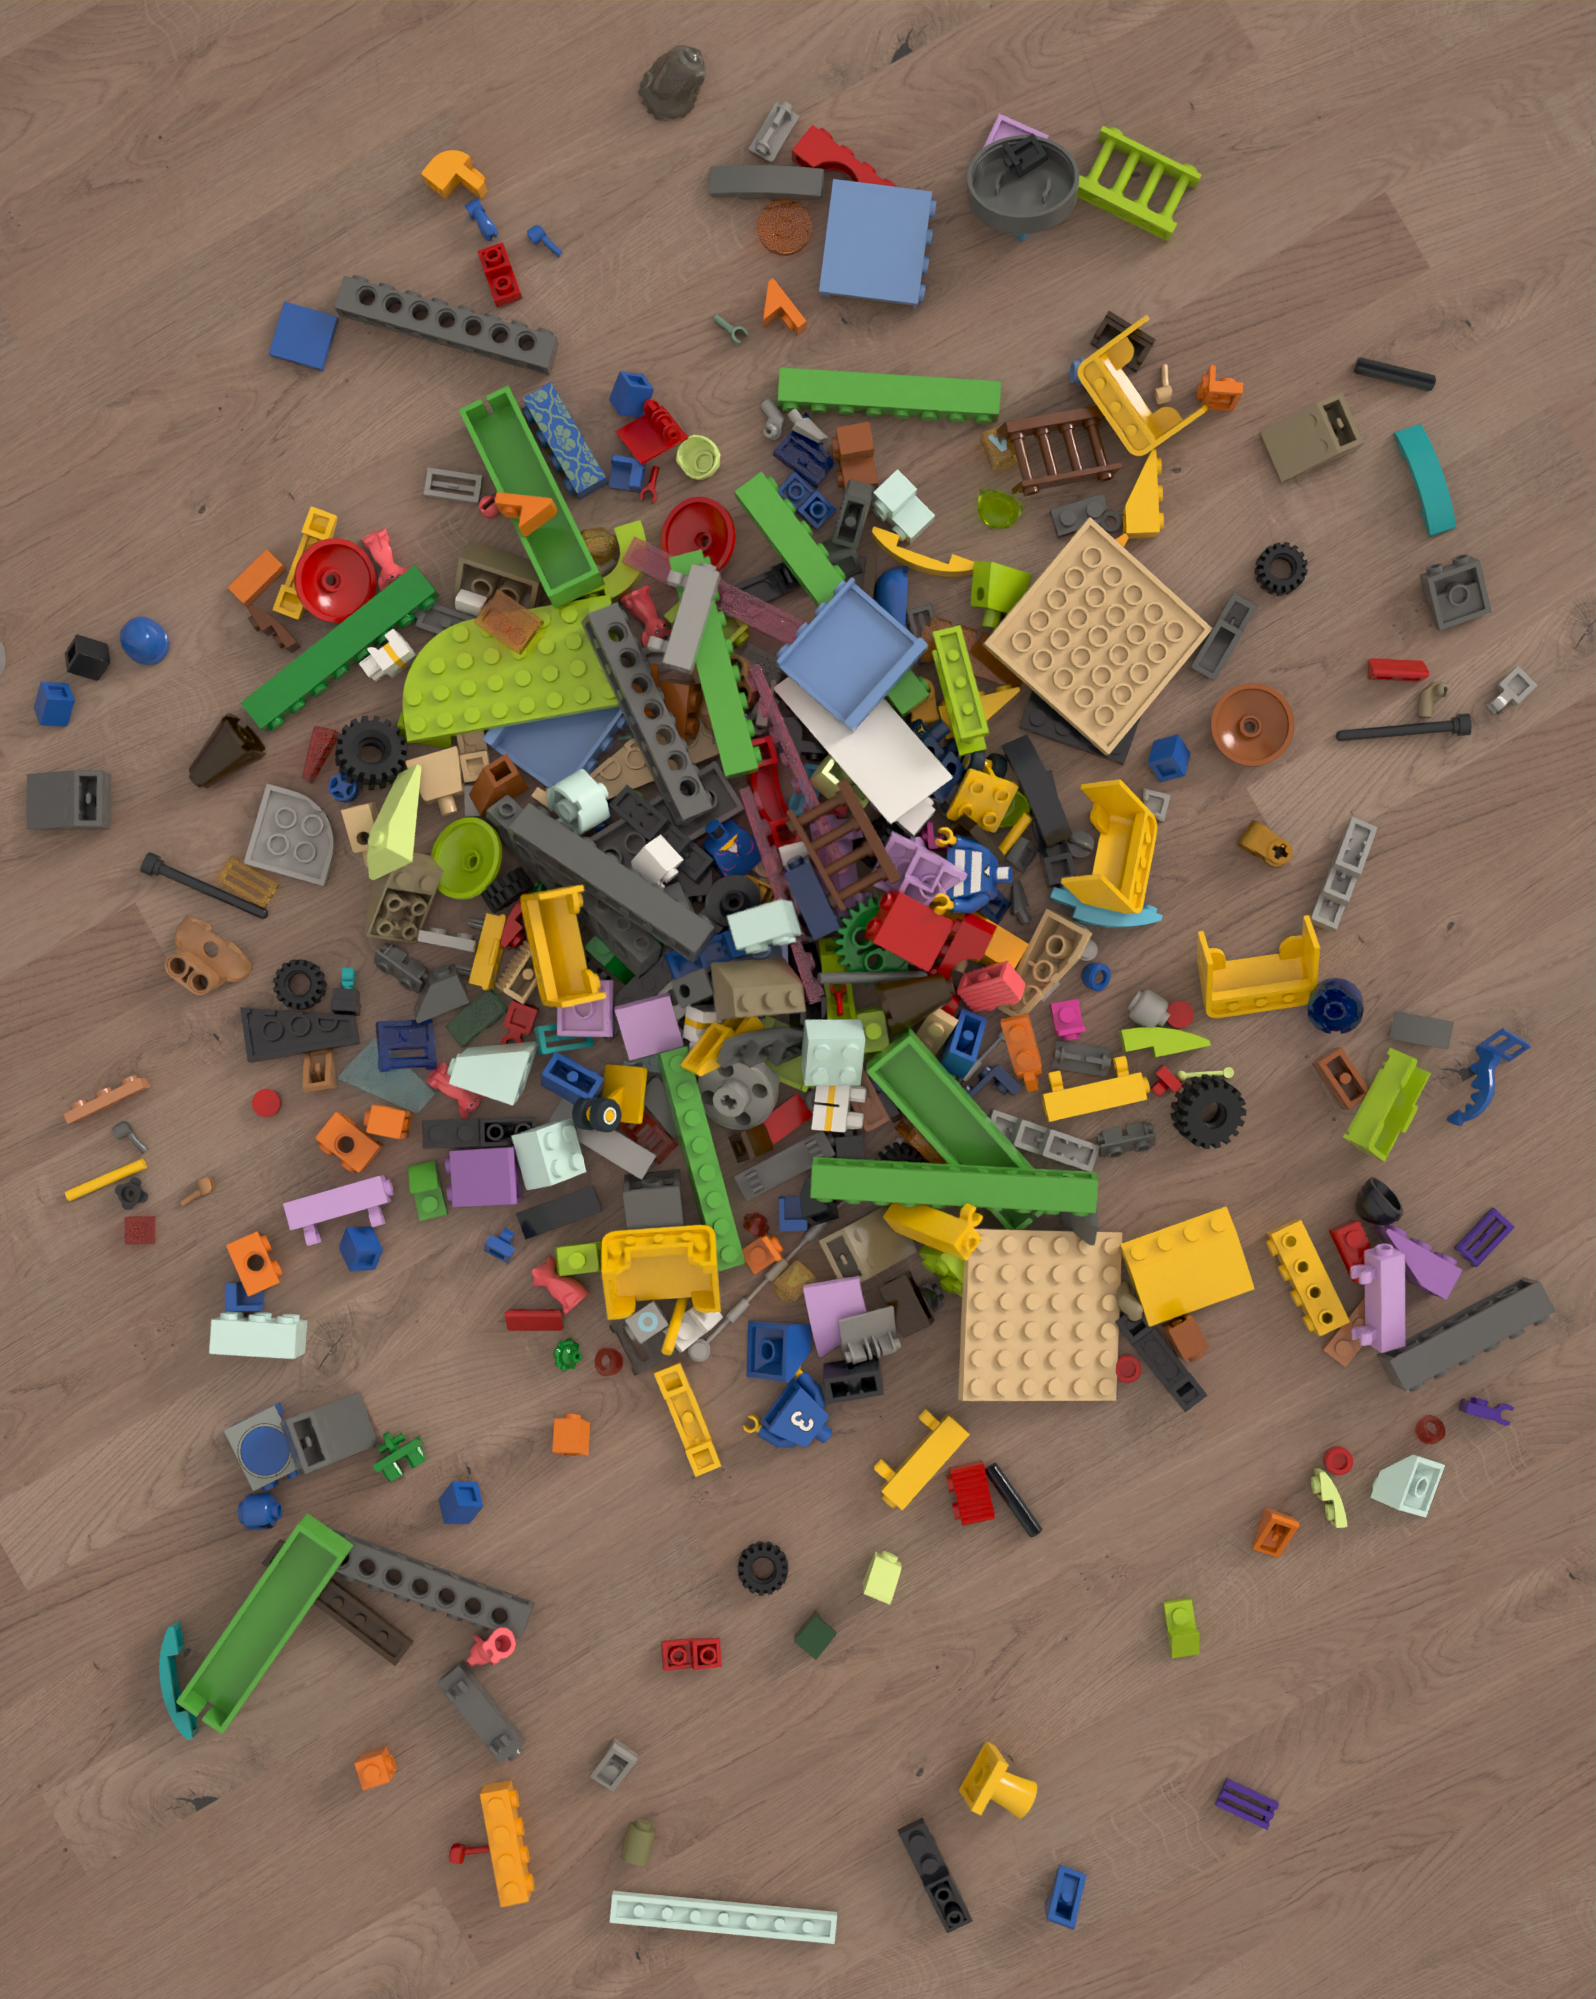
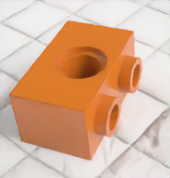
M372 1105L371 1110L367 1109L364 1117V1126H367L366 1133L396 1139H407L414 1111L386 1105Z
M335 1112L315 1138L320 1142L318 1147L329 1156L335 1154L341 1158L340 1164L351 1173L355 1171L358 1173L364 1172L384 1147L383 1144L369 1133H366L365 1130L342 1112ZM347 1136L351 1137L354 1141V1148L351 1152H346L342 1148V1140Z
M257 1231L226 1245L248 1297L281 1283L279 1277L283 1276L278 1261L272 1262L268 1251L272 1250L266 1234L260 1236V1233ZM253 1255H260L264 1260V1266L259 1271H253L248 1266V1261Z

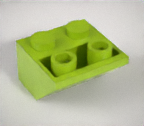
M925 1245L918 1252L923 1258V1266L930 1273H935L941 1280L939 1284L947 1293L958 1294L962 1297L964 1260Z

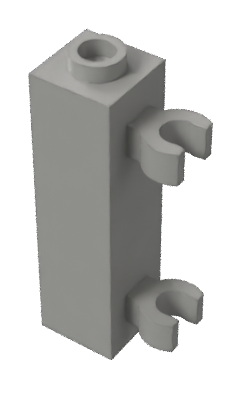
M700 562L699 566L692 564L689 576L671 570L667 578L668 585L684 589L669 641L650 636L647 645L648 650L665 654L663 665L666 668L692 675L721 578L720 572L716 571V567L703 562Z

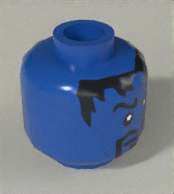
M271 1493L248 1494L238 1506L239 1522L251 1531L270 1530L276 1525L277 1519L282 1517V1505L280 1502H277L276 1497Z

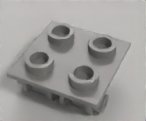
M893 1306L839 1320L842 1353L847 1363L852 1362L854 1365L858 1362L866 1361L867 1357L869 1360H872L871 1351L873 1350L876 1357L879 1358V1349H881L883 1356L897 1353L896 1350L901 1349L899 1338H896Z

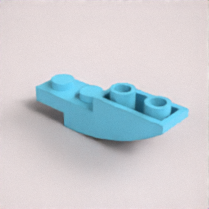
M1060 885L1059 888L1053 887L1048 897V900L1072 908L1073 912L1070 918L1074 921L1097 927H1141L1157 923L1163 917V915L1157 913V908L1147 904L1143 905L1142 911L1138 914H1124L1086 905L1080 902L1064 885Z

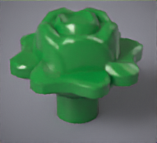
M568 1338L565 1341L560 1340L553 1352L555 1366L560 1367L562 1372H566L568 1369H575L576 1362H579L582 1358L581 1352L578 1351L579 1344L574 1342L572 1338Z

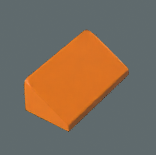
M266 549L227 588L248 608L286 568Z

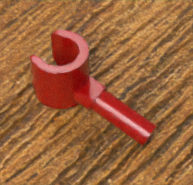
M658 466L652 467L648 485L640 493L642 501H644V495L648 491L653 492L654 495L652 504L658 499L657 492L655 491L659 471Z
M830 984V993L836 1000L837 1016H843V995L846 993V984H843V988L839 991L834 990L833 984Z
M455 1843L450 1848L449 1862L462 1864L465 1855L489 1853V1845L466 1847L463 1844Z

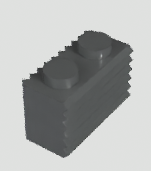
M852 479L847 482L831 538L833 543L850 548H858L875 489L874 486Z

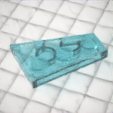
M376 1037L367 1044L337 1078L417 1114L437 1094L432 1087L426 1084L422 1078Z

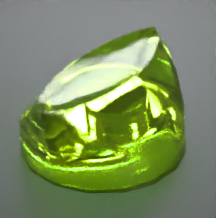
M993 489L979 490L977 511L980 519L990 527L997 529L1008 528L1015 523L1025 509L1022 502L1007 493Z

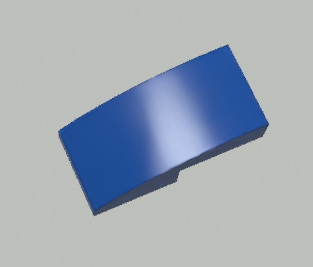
M795 471L779 487L780 490L777 491L783 500L787 498L796 509V513L816 530L836 511L817 490L814 491Z

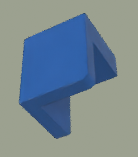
M620 371L609 401L619 415L642 417L644 415L643 403L647 399H651L654 388L644 374Z
M612 455L609 487L611 489L641 493L646 469L645 463L641 465L636 458Z
M40 682L34 705L40 725L68 726L75 702L68 683Z
M1179 734L1158 739L1153 742L1148 764L1159 782L1185 776L1190 752Z
M779 1196V1231H807V1220L803 1218L800 1196Z
M370 1226L346 1228L339 1246L349 1271L375 1270L383 1251L373 1228Z
M241 1281L225 1283V1312L260 1311L264 1309V1290L248 1297Z
M452 1482L439 1498L444 1524H469L483 1508L477 1482Z

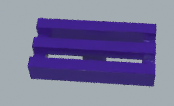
M1491 1208L1454 1248L1473 1267L1477 1268L1515 1227L1495 1208ZM1494 1217H1496L1497 1219H1496V1220L1485 1230V1232L1466 1250L1465 1247L1477 1236V1234H1478ZM1503 1224L1505 1227L1474 1258L1472 1254Z
M1226 1778L1215 1805L1268 1830L1269 1822L1273 1819L1274 1811L1278 1808L1279 1803ZM1229 1787L1268 1805V1809L1266 1810L1228 1792ZM1227 1798L1263 1815L1264 1818L1261 1819L1223 1800Z

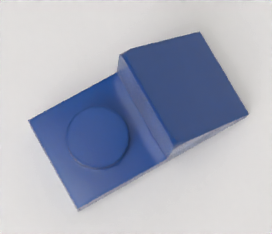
M1062 1865L1057 1868L1052 1893L1045 1901L1046 1920L1071 1930L1075 1929L1086 1874Z

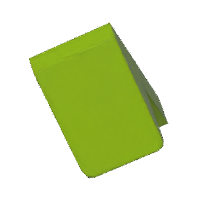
M1183 1598L1164 1601L1163 1608L1171 1658L1199 1655L1200 1634L1195 1624L1192 1599Z

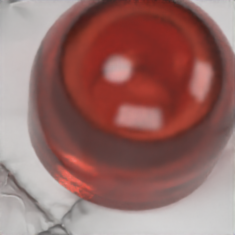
M614 1348L600 1349L595 1356V1368L602 1376L616 1375L623 1367V1357ZM605 1355L610 1359L608 1369L602 1365V1358Z
M1433 1415L1424 1416L1418 1421L1415 1428L1417 1438L1427 1445L1438 1443L1446 1434L1441 1420ZM1428 1422L1435 1424L1437 1429L1436 1435L1428 1430Z

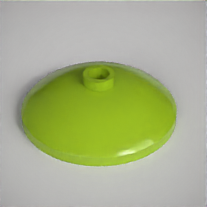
M474 817L462 818L448 825L440 833L431 852V856L444 871L438 885V890L453 899L466 900L478 896L492 884L501 865L502 845L498 833L489 823Z

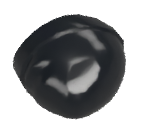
M1370 1177L1357 1194L1355 1211L1366 1222L1386 1226L1401 1219L1403 1208L1398 1197L1387 1185L1377 1178Z

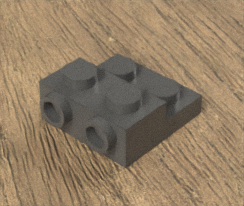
M1468 554L1452 558L1453 563L1443 566L1442 563L1426 567L1427 572L1420 575L1425 600L1430 603L1435 627L1439 631L1492 613L1480 560L1469 557Z

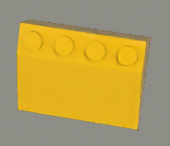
M1227 1206L1120 1244L1123 1261L1138 1300L1142 1304L1143 1313L1149 1327L1255 1289Z

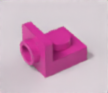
M927 821L926 829H921V838L924 844L927 845V849L932 852L947 851L948 845L939 847L935 843L936 839L942 840L941 835L943 833H938V837H934L933 821Z
M1078 999L1050 1004L1055 1036H1063V1041L1080 1038L1079 1033L1086 1030L1082 1023Z

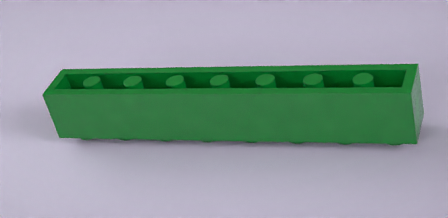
M414 565L243 700L241 705L261 730L266 732L270 730L271 732L276 731L285 723L284 719L291 713L295 715L302 711L307 705L306 701L313 696L319 697L327 691V685L334 679H342L350 672L349 667L356 662L360 663L371 655L367 648H375L378 644L380 646L385 645L389 642L385 634L392 629L397 630L400 627L402 629L408 627L415 620L413 615L420 609L424 612L431 609L437 603L436 599L440 596L422 571Z

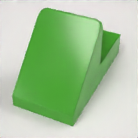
M436 1160L408 1166L410 1194H414L419 1220L422 1221L447 1215L448 1210Z

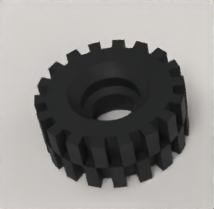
M368 715L362 716L359 723L356 718L351 720L350 727L345 725L342 728V734L339 733L335 752L336 767L339 766L341 776L347 775L346 781L349 784L356 781V788L359 789L363 788V784L368 785V790H374L375 785H379L380 790L384 789L387 782L391 785L395 782L397 775L403 772V767L405 766L407 745H405L406 739L404 734L399 736L400 729L397 725L391 728V721L385 719L384 723L379 722L380 716H374L373 721L368 720ZM373 746L381 751L382 757L377 762H367L361 758L360 751L363 747Z
M1201 1074V1079L1197 1076L1190 1078L1192 1084L1189 1085L1186 1082L1182 1084L1183 1092L1177 1091L1174 1095L1178 1098V1101L1171 1103V1108L1175 1110V1112L1170 1113L1171 1119L1175 1121L1173 1126L1183 1137L1197 1147L1201 1146L1204 1149H1210L1211 1145L1216 1149L1221 1147V1141L1227 1145L1231 1142L1229 1136L1233 1135L1236 1137L1240 1133L1236 1128L1238 1126L1243 1127L1245 1123L1241 1119V1116H1246L1247 1111L1242 1107L1246 1105L1245 1100L1241 1097L1242 1094L1227 1081L1213 1074L1212 1077L1208 1074ZM1216 1103L1217 1112L1211 1120L1203 1122L1202 1113L1208 1105Z

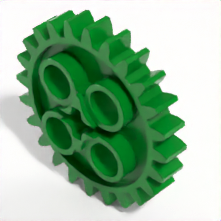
M877 895L875 903L869 896L866 897V905H863L858 900L855 901L857 909L854 911L847 907L849 917H839L844 925L836 930L840 933V937L833 938L832 941L840 944V947L834 949L833 952L837 955H842L837 963L846 965L843 970L844 972L909 971L907 965H914L883 947L876 946L875 943L866 938L860 942H855L856 932L864 929L866 934V926L869 920L875 917L880 908L881 895ZM862 948L861 953L857 954V951ZM874 953L877 954V962L873 966H868L867 959Z

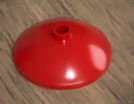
M692 497L680 502L667 516L661 531V552L669 569L671 570L670 557L702 550L703 558L709 556L711 565L715 566L716 571L720 572L730 560L735 546L736 532L733 519L721 503L707 497ZM707 538H709V543L706 546L705 541Z
M339 538L320 540L307 548L297 562L294 574L296 594L303 607L320 620L333 623L343 622L370 601L376 591L377 580L374 565L367 553L351 541ZM329 575L333 577L331 585H328L326 582V578Z

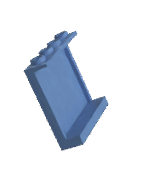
M833 179L819 297L830 298V295L913 305V309H917L918 301L924 302L926 285L920 284L921 275L928 272L929 257L924 256L925 245L931 246L933 229L928 228L929 217H935L937 201L931 200L932 191Z
M852 577L847 583L843 580L833 591L835 596L829 603L824 601L816 609L814 615L817 617L810 624L805 622L795 634L798 638L791 645L786 643L776 655L779 658L776 664L781 671L853 733L927 651L929 644L921 637L917 639L859 588Z
M614 707L490 729L482 740L501 755L508 754L515 765L546 787L551 788L580 769H584L590 775L598 765L597 759L602 752L606 753L612 747L615 741L613 738L619 729L623 730L628 723L621 708Z

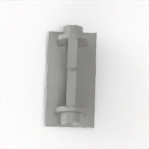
M783 101L782 105L777 102L775 103L748 149L770 163H773L800 117L791 111L793 107L785 101Z

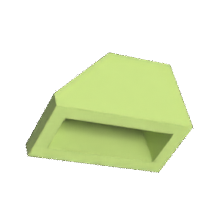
M883 1551L882 1554L875 1552L862 1582L864 1594L889 1605L902 1569L901 1562L897 1561L898 1557L886 1551Z

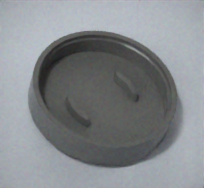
M1030 135L1002 138L981 149L971 161L967 172V198L973 213L986 225L996 230L1013 234L1036 233L1058 225L1073 211L1077 203L1079 190V169L1077 163L1064 147L1049 139L1035 136L1047 154L1048 160L1020 178L1014 169L1009 171L1002 159V156L1005 155L1002 145L1008 142L1010 147Z

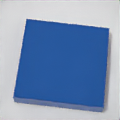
M284 301L269 355L291 363L324 371L339 321L338 317Z

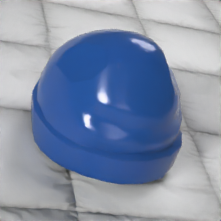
M135 617L129 620L121 629V647L133 661L141 665L150 666L159 663L167 655L169 650L167 633L154 620L147 617Z

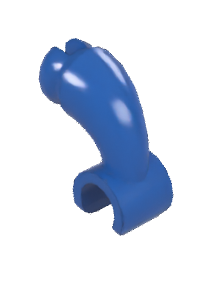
M478 198L464 205L471 219L476 220L481 234L487 241H492L490 237L492 235L495 238L498 236L495 224L485 214V210Z

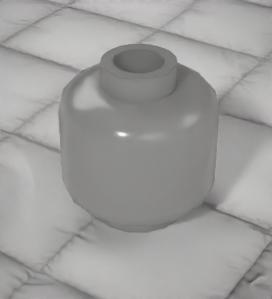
M1150 989L1144 992L1139 990L1127 1007L1130 1011L1129 1018L1141 1027L1153 1028L1157 1025L1162 1028L1170 1016L1166 1012L1169 1005L1168 1001Z

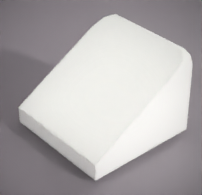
M461 589L455 598L456 611L475 618L484 617L487 597Z

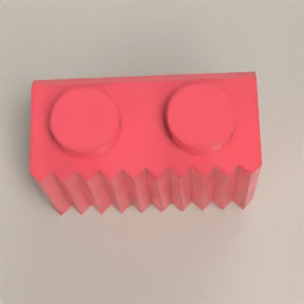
M1006 960L1004 963H996L990 967H983L981 970L977 969L976 971L964 973L961 977L957 993L963 998L967 1006L972 1009L973 1013L984 1010L990 1012L1001 1005H1014L1018 1003L1022 998L1026 983Z

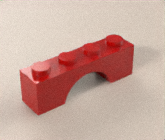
M813 124L792 149V161L800 167L841 172L847 175L853 182L896 187L889 179L885 178L883 180L876 175L875 169L867 162L861 163L854 157V153L847 146H839L834 142L833 137L828 131L823 128L818 129Z
M771 735L751 740L753 747H759L763 763L757 764L758 772L745 775L764 839L770 851L769 855L779 852V847L802 841L798 833L792 834L785 821L789 818L786 812L789 809L780 789L778 779L779 761Z
M966 913L963 920L957 918L950 932L955 936L951 943L945 942L939 954V957L943 958L940 966L934 964L929 976L943 974L945 979L951 978L952 981L951 970L956 964L967 959H982L997 926L974 914ZM955 986L956 994L951 995L952 1001L940 1008L953 1016L961 999Z

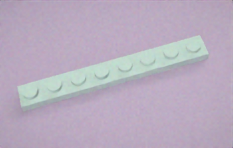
M613 1891L610 1923L835 1944L837 1912Z

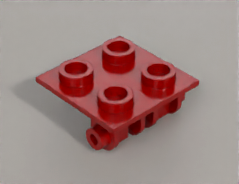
M647 399L643 403L645 415L615 431L641 465L689 439L664 406H659L656 400Z

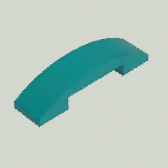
M1421 424L1394 432L1393 435L1401 458L1406 459L1423 508L1420 512L1428 536L1431 537L1455 529V515L1447 483L1437 455Z
M176 1621L168 1627L164 1636L160 1653L159 1676L162 1695L168 1713L180 1733L186 1740L195 1737L199 1729L197 1717L176 1703L181 1695L175 1655H178L185 1649L181 1621Z

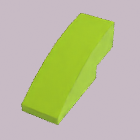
M1139 1027L1118 1031L1122 1052L1150 1047L1152 1058L1211 1046L1208 1039L1176 1029Z

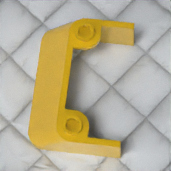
M1147 315L1082 361L1078 367V377L1124 446L1135 456L1147 454L1209 409V406L1205 403L1184 419L1175 408L1169 406L1162 407L1152 414L1122 370V367L1129 363L1134 355V347L1127 336L1150 320Z
M1120 779L1081 784L1080 789L1093 802L1090 821L1100 832L1092 875L1062 878L1061 883L1083 904L1124 914H1138L1142 911L1157 836V820L1154 814Z
M583 885L567 886L521 895L522 914L539 995L544 1006L565 1008L606 998L605 992H598L601 988L598 975L593 974L590 969H587L576 914L579 913L580 907H583V897L580 892L584 891Z
M1303 916L1302 935L1286 938L1280 944L1278 954L1226 961L1222 950L1209 948L1204 931H1198L1197 964L1203 1003L1207 1015L1211 1018H1224L1304 1006L1311 1003L1315 999L1317 991L1320 945L1310 916Z

